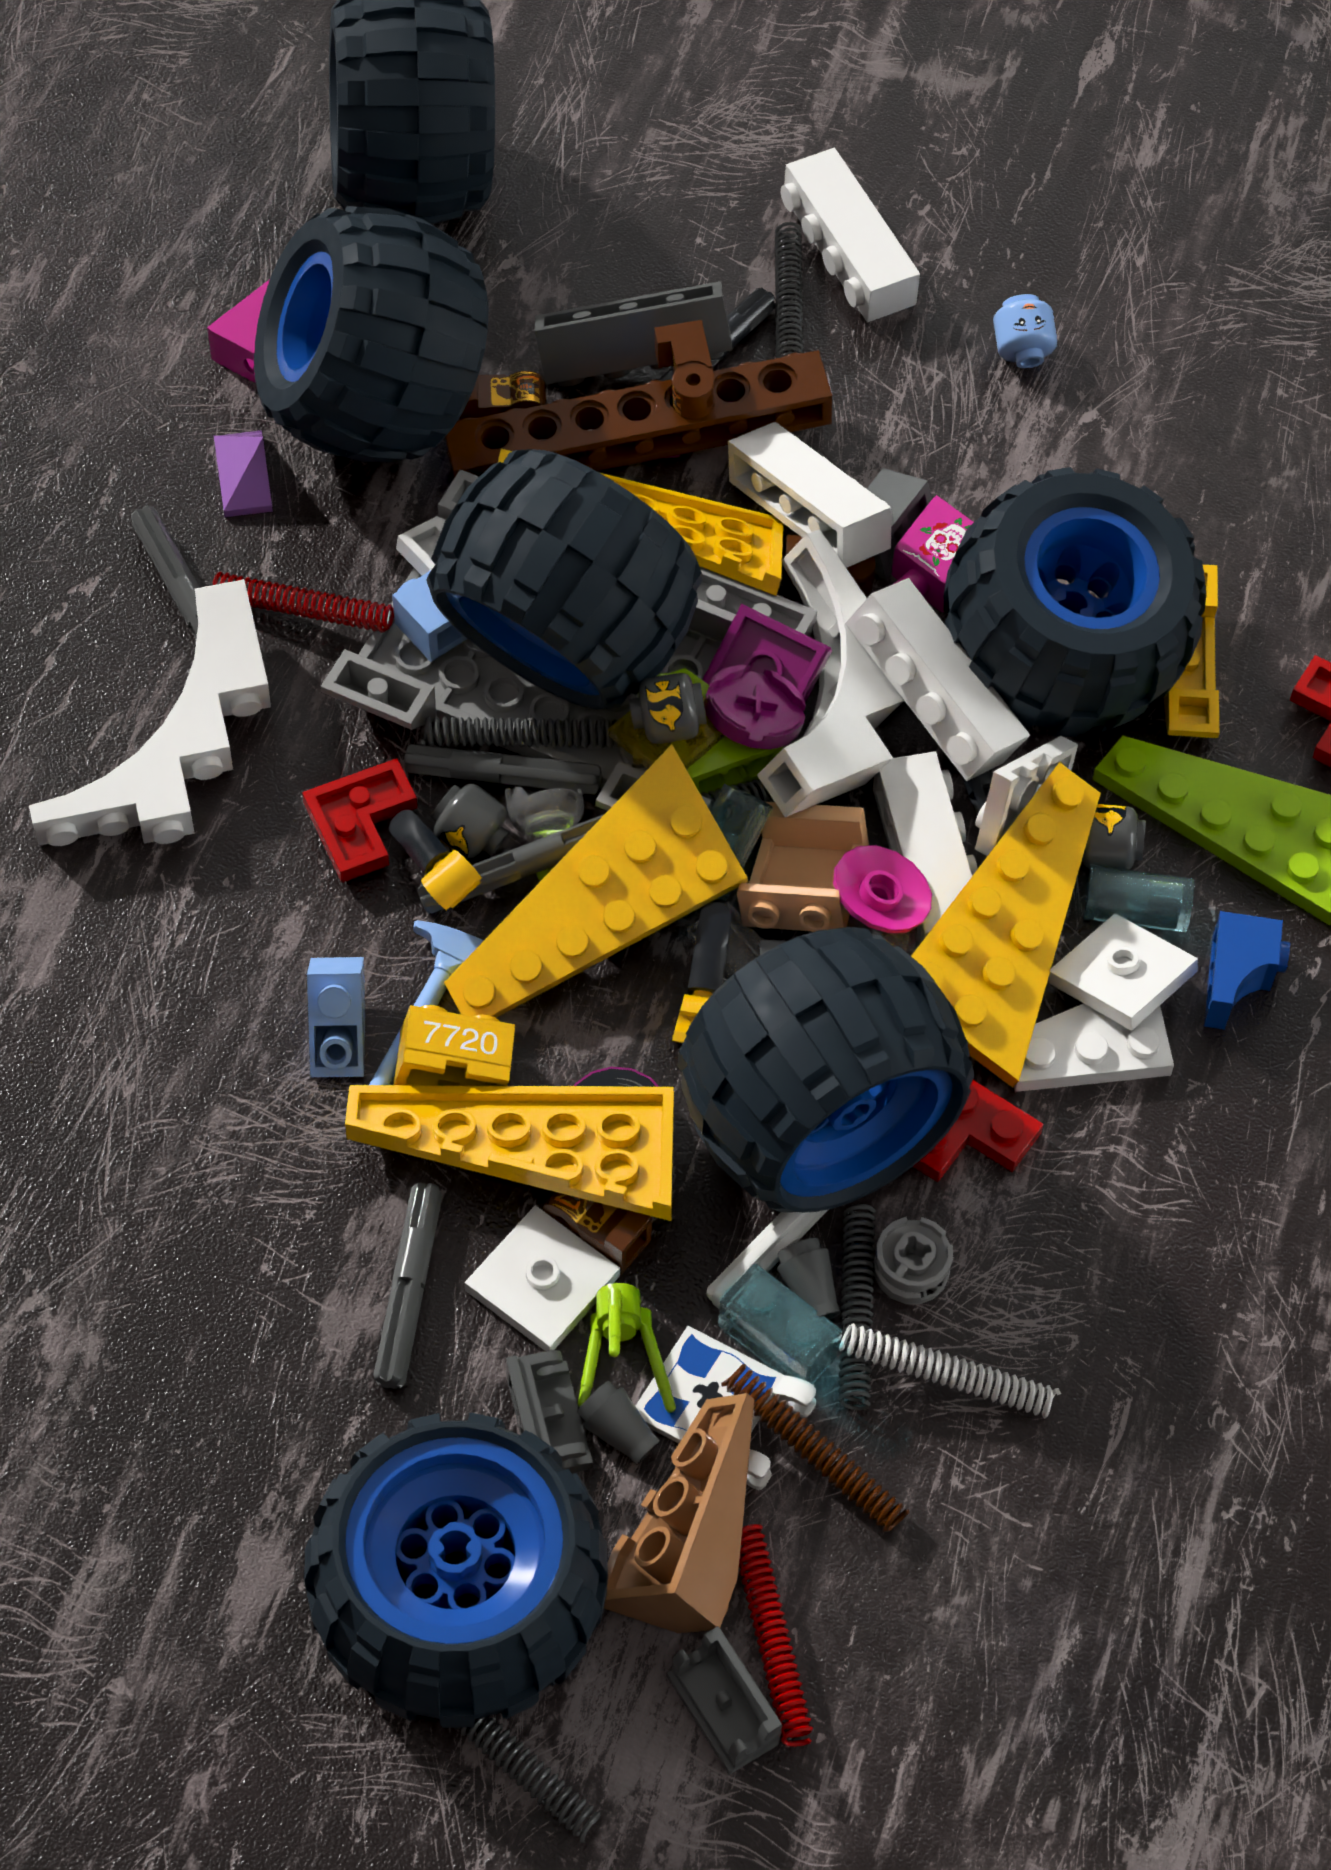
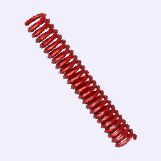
M218 572L213 580V585H217L219 577H221L220 584L225 583L226 578H228V582H233V579L235 581L244 579L245 584L249 583L247 593L250 606L253 608H265L268 611L273 610L274 612L279 611L288 615H300L303 618L308 617L309 619H322L324 622H336L338 625L343 623L345 626H357L360 629L365 628L366 630L372 629L374 632L379 630L381 633L386 632L394 620V610L391 604L386 607L384 603L379 605L378 602H374L372 604L370 600L365 602L363 599H360L358 601L355 597L352 599L349 596L343 598L342 595L336 597L334 593L329 596L327 592L322 594L320 590L315 593L313 589L308 591L306 588H303L301 590L299 586L293 588L292 585H289L287 587L285 584L279 585L278 582L272 584L271 581H268L266 583L264 580L258 581L257 578L251 580L250 577H247L245 579L243 576L237 577L236 574L231 576L229 573L223 574L222 572ZM254 583H255V584H256V588H255L254 596H253V598H252V590H253V586H254ZM261 585H262V586H263L262 595H261L260 600H259V591H260V587H261ZM268 586H269V587H270L269 596H268V599H267V601H266V593H267V589H268ZM275 588H277L276 597H275V600H274V602H273L274 590H275ZM282 589H283V590H284L283 599H282L281 604H280V595H281V592H282ZM291 591L290 600L287 605L288 593ZM298 592L297 602L294 606L295 595ZM305 593L304 603L301 608L302 596ZM312 594L311 605L308 609L309 598ZM318 595H319L318 606H317V609L315 610L316 600H317V597H318ZM326 597V604L323 610V601ZM332 598H333V605H332V609H331V612H330V604H331V600H332ZM339 600H340V607H339V611H338V613H337V606H338V602H339ZM347 601V609L344 615V608ZM354 603V611L351 617V610ZM360 605H361V613H360V616H359V618H358V612H359V608H360ZM369 606V608H368V615H367V618H366V609H367V607ZM376 607L375 617L373 619V612ZM383 608L382 619L380 621V614ZM389 610H390V616H389V620H388V623H387V617H388V613H389Z
M750 1524L742 1527L741 1545L744 1546L740 1548L739 1568H741L740 1575L743 1577L742 1584L745 1585L744 1592L748 1594L746 1601L750 1603L748 1609L752 1612L750 1618L754 1620L752 1624L756 1629L754 1635L758 1637L759 1653L763 1655L761 1662L765 1664L763 1670L767 1673L765 1679L769 1682L767 1688L771 1690L770 1698L774 1700L772 1706L776 1709L774 1712L782 1723L781 1742L787 1746H803L810 1744L812 1740L810 1738L798 1741L786 1740L788 1737L808 1735L812 1732L813 1727L807 1725L810 1723L811 1718L805 1716L809 1709L803 1707L807 1701L801 1698L805 1692L799 1689L802 1685L797 1680L800 1674L795 1672L798 1665L791 1663L796 1656L790 1654L793 1647L788 1645L791 1638L786 1636L789 1630L784 1628L787 1621L781 1619L785 1614L779 1610L783 1605L778 1602L781 1595L774 1593L778 1586L773 1584L776 1580L771 1575L774 1569L768 1567L772 1561L767 1558L770 1552L764 1550L767 1547V1543L763 1541L765 1535L761 1533L763 1526Z

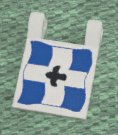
M687 1326L663 1363L675 1401V1411L669 1413L665 1410L655 1377L635 1405L650 1429L679 1444L706 1399L733 1395V1392H727V1386H721V1382L728 1379L742 1364H746V1369L735 1383L748 1370H753L752 1376L742 1389L755 1376L760 1377V1380L749 1395L762 1382H766V1387L755 1401L769 1388H773V1393L763 1406L775 1394H780L779 1403L782 1400H786L785 1408L793 1406L792 1413L800 1412V1417L806 1418L816 1406V1399L814 1398L816 1388L803 1379L783 1375ZM754 1410L752 1430L754 1429V1427L760 1419V1416H754ZM751 1449L749 1452L747 1485L756 1490H762L771 1478L772 1473L769 1470L771 1461L764 1454Z

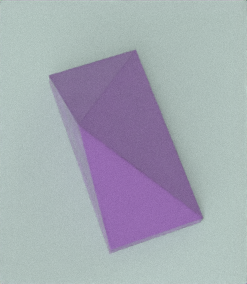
M262 431L214 436L224 517L273 512Z

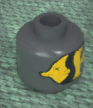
M685 673L646 678L639 685V698L629 699L634 730L644 729L647 739L652 744H663L695 738L699 731V725L707 723L701 684H693L691 678Z
M468 784L462 789L454 785L442 798L431 815V818L436 821L434 834L451 850H457L466 860L477 858L483 851L492 857L510 833L502 827L507 819L508 812L506 807L475 784Z
M1098 804L1082 857V865L1087 869L1118 872L1130 870L1135 860H1143L1146 820H1138V815L1132 807Z

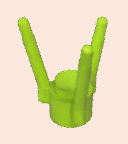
M612 1283L601 1287L596 1294V1313L590 1316L591 1333L580 1384L578 1406L580 1407L591 1395L602 1337L604 1336L609 1341V1355L617 1357L620 1354V1341L633 1338L636 1335V1330H640L665 1410L669 1413L674 1412L676 1405L652 1329L651 1310L641 1307L639 1289L627 1283Z

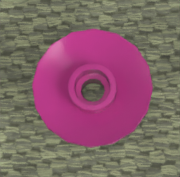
M877 845L858 846L845 852L834 868L833 885L835 889L839 890L841 904L854 918L869 928L886 933H907L920 926L931 910L932 893L926 877L912 861L894 850Z

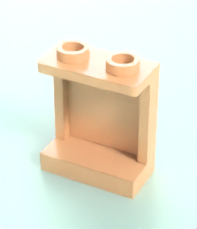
M763 802L759 813L762 832L761 845L749 883H741L737 890L743 926L811 932L846 928L850 913L840 902L839 890L834 888V868L845 852L858 846H869L864 808L814 805L784 817L775 802Z

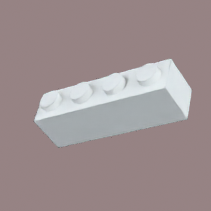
M835 147L786 164L785 183L781 186L782 201L789 212L794 211L800 220L803 233L808 242L811 244L815 243L821 252L827 271L831 275H836L843 285L849 304L859 309L867 323L916 305L920 280L919 271Z
M773 422L728 441L729 482L802 538L807 533L820 529L846 568L891 549V526L893 524L891 507L778 423Z
M909 578L871 593L845 623L966 781L1003 764L1030 736L1029 732L994 687L991 686L987 689L969 668L971 659L960 643H954L949 629Z
M936 751L891 759L874 776L873 792L889 849L898 852L915 864L926 877L932 893L930 912L923 923L912 930L917 948L978 869L974 855H966L963 846V842L966 840L964 819L961 812L953 811L950 801L954 795L952 778L949 770H941Z

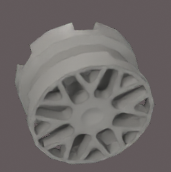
M907 1217L890 1223L880 1235L874 1258V1277L880 1289L891 1299L904 1304H922L936 1298L946 1286L953 1262V1245H950L946 1237V1231L936 1222L921 1217V1220H907ZM930 1289L934 1293L927 1296L926 1290Z

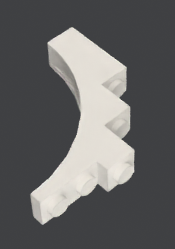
M820 529L807 533L782 559V565L799 592L803 605L818 611L813 627L815 640L831 647L833 650L819 676V693L815 711L804 736L783 748L757 774L784 817L865 785L893 759L874 728L880 725L904 701L845 624L867 598Z
M244 579L195 589L198 615L195 655L183 692L163 725L137 753L106 776L67 795L29 805L38 846L45 844L64 846L75 842L80 837L95 834L104 836L119 835L126 832L130 827L135 826L141 827L144 844L150 842L169 844L179 841L185 835L195 834L184 779L196 778L207 780L219 776L222 772L233 770L230 745L223 716L235 715L246 717L256 714L261 709L271 707L268 680Z

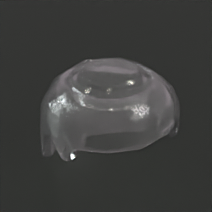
M516 787L514 790L507 788L505 789L509 820L516 830L530 838L537 839L575 826L584 815L583 790L577 789V793L570 789L554 788L539 792H525L522 787Z

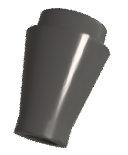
M818 1238L801 1240L780 1250L777 1255L781 1264L777 1267V1270L806 1313L810 1325L820 1324L838 1316L841 1311L836 1300L829 1250L821 1247Z
M610 1381L602 1384L577 1411L585 1420L583 1424L585 1429L629 1457L635 1465L640 1464L661 1442L652 1433L624 1387L617 1389Z

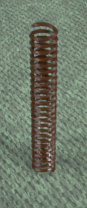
M742 1364L728 1379L721 1382V1386H727V1392H733V1395L749 1394L760 1380V1377L755 1376L742 1389L753 1374V1370H748L735 1383L746 1369V1364ZM762 1382L750 1394L754 1398V1416H760V1422L762 1423L767 1422L768 1429L774 1428L775 1435L781 1434L782 1441L788 1440V1447L794 1446L795 1453L801 1452V1459L808 1458V1465L815 1464V1471L822 1470V1477L829 1476L828 1483L836 1482L835 1489L842 1488V1495L849 1494V1501L856 1500V1507L863 1506V1513L870 1512L869 1519L877 1518L876 1526L884 1524L883 1532L892 1530L910 1513L909 1509H905L898 1515L903 1508L902 1503H898L891 1509L896 1502V1497H891L883 1504L889 1496V1491H884L874 1500L882 1490V1484L877 1485L867 1495L875 1484V1478L870 1479L860 1489L868 1478V1472L863 1473L853 1483L861 1472V1466H857L847 1476L855 1465L854 1460H850L840 1470L848 1459V1454H843L833 1464L841 1453V1448L835 1449L826 1458L834 1447V1442H830L819 1452L826 1443L827 1436H823L811 1448L821 1434L820 1430H816L804 1442L813 1430L814 1424H809L798 1435L807 1423V1418H802L791 1429L800 1417V1412H796L783 1424L793 1411V1406H789L776 1419L787 1404V1401L782 1400L770 1412L780 1398V1394H775L763 1406L773 1393V1388H769L755 1401L766 1387V1382Z

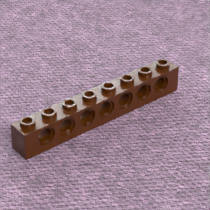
M819 350L806 353L796 352L781 358L761 362H745L736 367L713 371L715 406L712 412L700 419H687L676 412L673 406L672 379L665 381L655 380L640 386L620 390H604L595 395L570 400L559 399L550 404L525 409L514 408L504 413L479 418H464L456 422L452 430L445 436V442L453 480L460 470L480 477L491 465L498 462L501 448L510 451L527 449L546 450L573 459L595 471L725 446L728 445L729 440L773 422L778 423L789 432L832 424V393Z

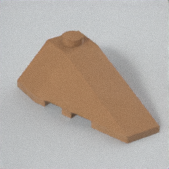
M748 1393L706 1399L671 1456L672 1463L676 1466L658 1492L650 1489L641 1504L648 1511L631 1538L622 1534L611 1552L607 1563L608 1584L604 1609L676 1633L709 1631L717 1626L721 1627L738 1579L754 1398Z

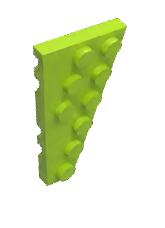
M1123 735L1095 768L1092 780L1331 926L1330 794Z

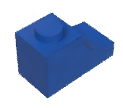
M1220 911L1211 943L1204 1027L1225 1030L1231 1009L1241 998L1257 990L1270 991L1276 973L1286 972L1290 942L1281 941L1283 920Z

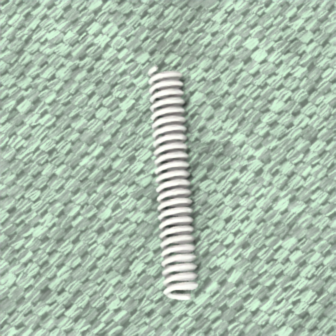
M855 1323L848 1326L839 1346V1350L843 1351L851 1334L847 1355H852L860 1335L855 1354L858 1359L861 1357L864 1345L868 1339L864 1355L866 1362L870 1359L872 1349L877 1340L872 1362L873 1364L878 1363L880 1353L885 1344L884 1355L881 1360L882 1367L887 1365L890 1352L894 1346L893 1356L889 1365L891 1370L895 1368L898 1356L903 1348L898 1366L899 1373L904 1370L907 1357L911 1351L910 1361L906 1370L907 1375L912 1374L915 1361L920 1353L915 1371L916 1378L920 1377L924 1362L928 1356L927 1366L923 1375L925 1381L929 1379L932 1366L937 1358L932 1376L933 1383L938 1381L942 1365L945 1361V1368L940 1380L942 1386L946 1384L949 1371L954 1363L949 1387L951 1389L955 1386L958 1373L962 1367L961 1377L957 1386L958 1391L963 1390L967 1374L971 1369L966 1393L972 1392L975 1378L979 1372V1379L974 1391L976 1397L980 1395L984 1379L988 1374L983 1398L985 1400L989 1397L992 1383L996 1377V1384L991 1396L992 1402L997 1401L1001 1384L1005 1379L999 1402L1001 1405L1006 1402L1009 1388L1013 1382V1389L1008 1401L1010 1408L1014 1406L1018 1390L1022 1384L1016 1407L1018 1410L1023 1408L1026 1393L1030 1388V1394L1025 1406L1026 1413L1031 1411L1035 1395L1039 1389L1033 1413L1035 1416L1040 1413L1044 1396L1047 1393V1399L1042 1411L1043 1418L1048 1417L1054 1396L1061 1394L1059 1388L1052 1390L1050 1385L1043 1387L1042 1383L1035 1385L1033 1380L1027 1382L1025 1377L1018 1380L1015 1374L1010 1377L1008 1372L1001 1374L999 1369L993 1371L991 1366L984 1369L982 1364L976 1366L974 1361L967 1364L965 1358L959 1361L957 1356L950 1358L948 1353L942 1355L940 1350L933 1353L932 1348L925 1350L923 1345L916 1347L914 1342L908 1345L906 1339L899 1342L898 1337L891 1339L889 1334L882 1337L880 1331L874 1334L872 1329L865 1331L863 1326L857 1329Z

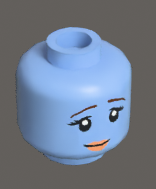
M1021 294L1010 297L1003 302V307L993 317L999 356L1006 361L1016 362L1019 368L1039 366L1044 362V357L1051 354L1057 347L1053 310L1046 302L1039 300L1036 295Z

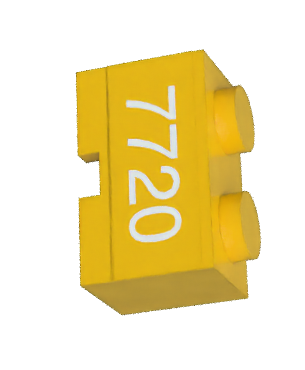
M410 1005L400 1030L394 1085L507 1086L510 1079L515 1024L500 1022L497 1018L490 1015H475L472 1017L451 1013L435 1005L421 1007Z

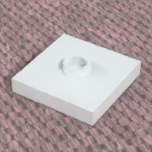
M1114 913L1051 968L1049 984L1132 1031L1198 972V958Z
M535 1205L464 1282L465 1291L543 1350L549 1351L555 1350L596 1304L597 1291L605 1285L614 1283L620 1277V1267Z

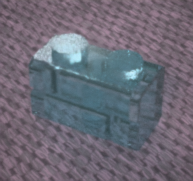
M756 1263L746 1271L720 1301L718 1326L765 1364L783 1375L800 1378L813 1385L839 1355V1343L843 1330L825 1316H817L816 1309Z

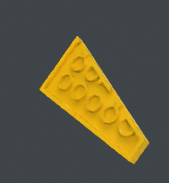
M501 448L497 463H503L508 454L513 451ZM600 473L634 494L662 516L691 547L700 567L774 596L777 595L782 575L783 522L775 516Z
M672 744L444 982L460 1014L472 1017L475 1015H490L497 1018L738 888L741 883L748 882L747 875Z
M1060 762L911 955L912 958L926 969L955 1009L968 1043L970 1056L1012 1088L1019 1082L1101 794Z
M350 1085L345 1120L346 1138L348 1140L668 1221L672 1220L674 1087Z

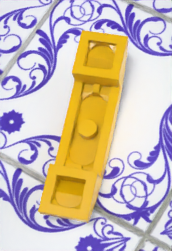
M1203 565L1206 603L1205 611L1201 616L1203 617L1201 637L1182 675L1164 697L1167 735L1218 738L1220 733L1219 690H1216L1215 615L1218 608L1217 565Z

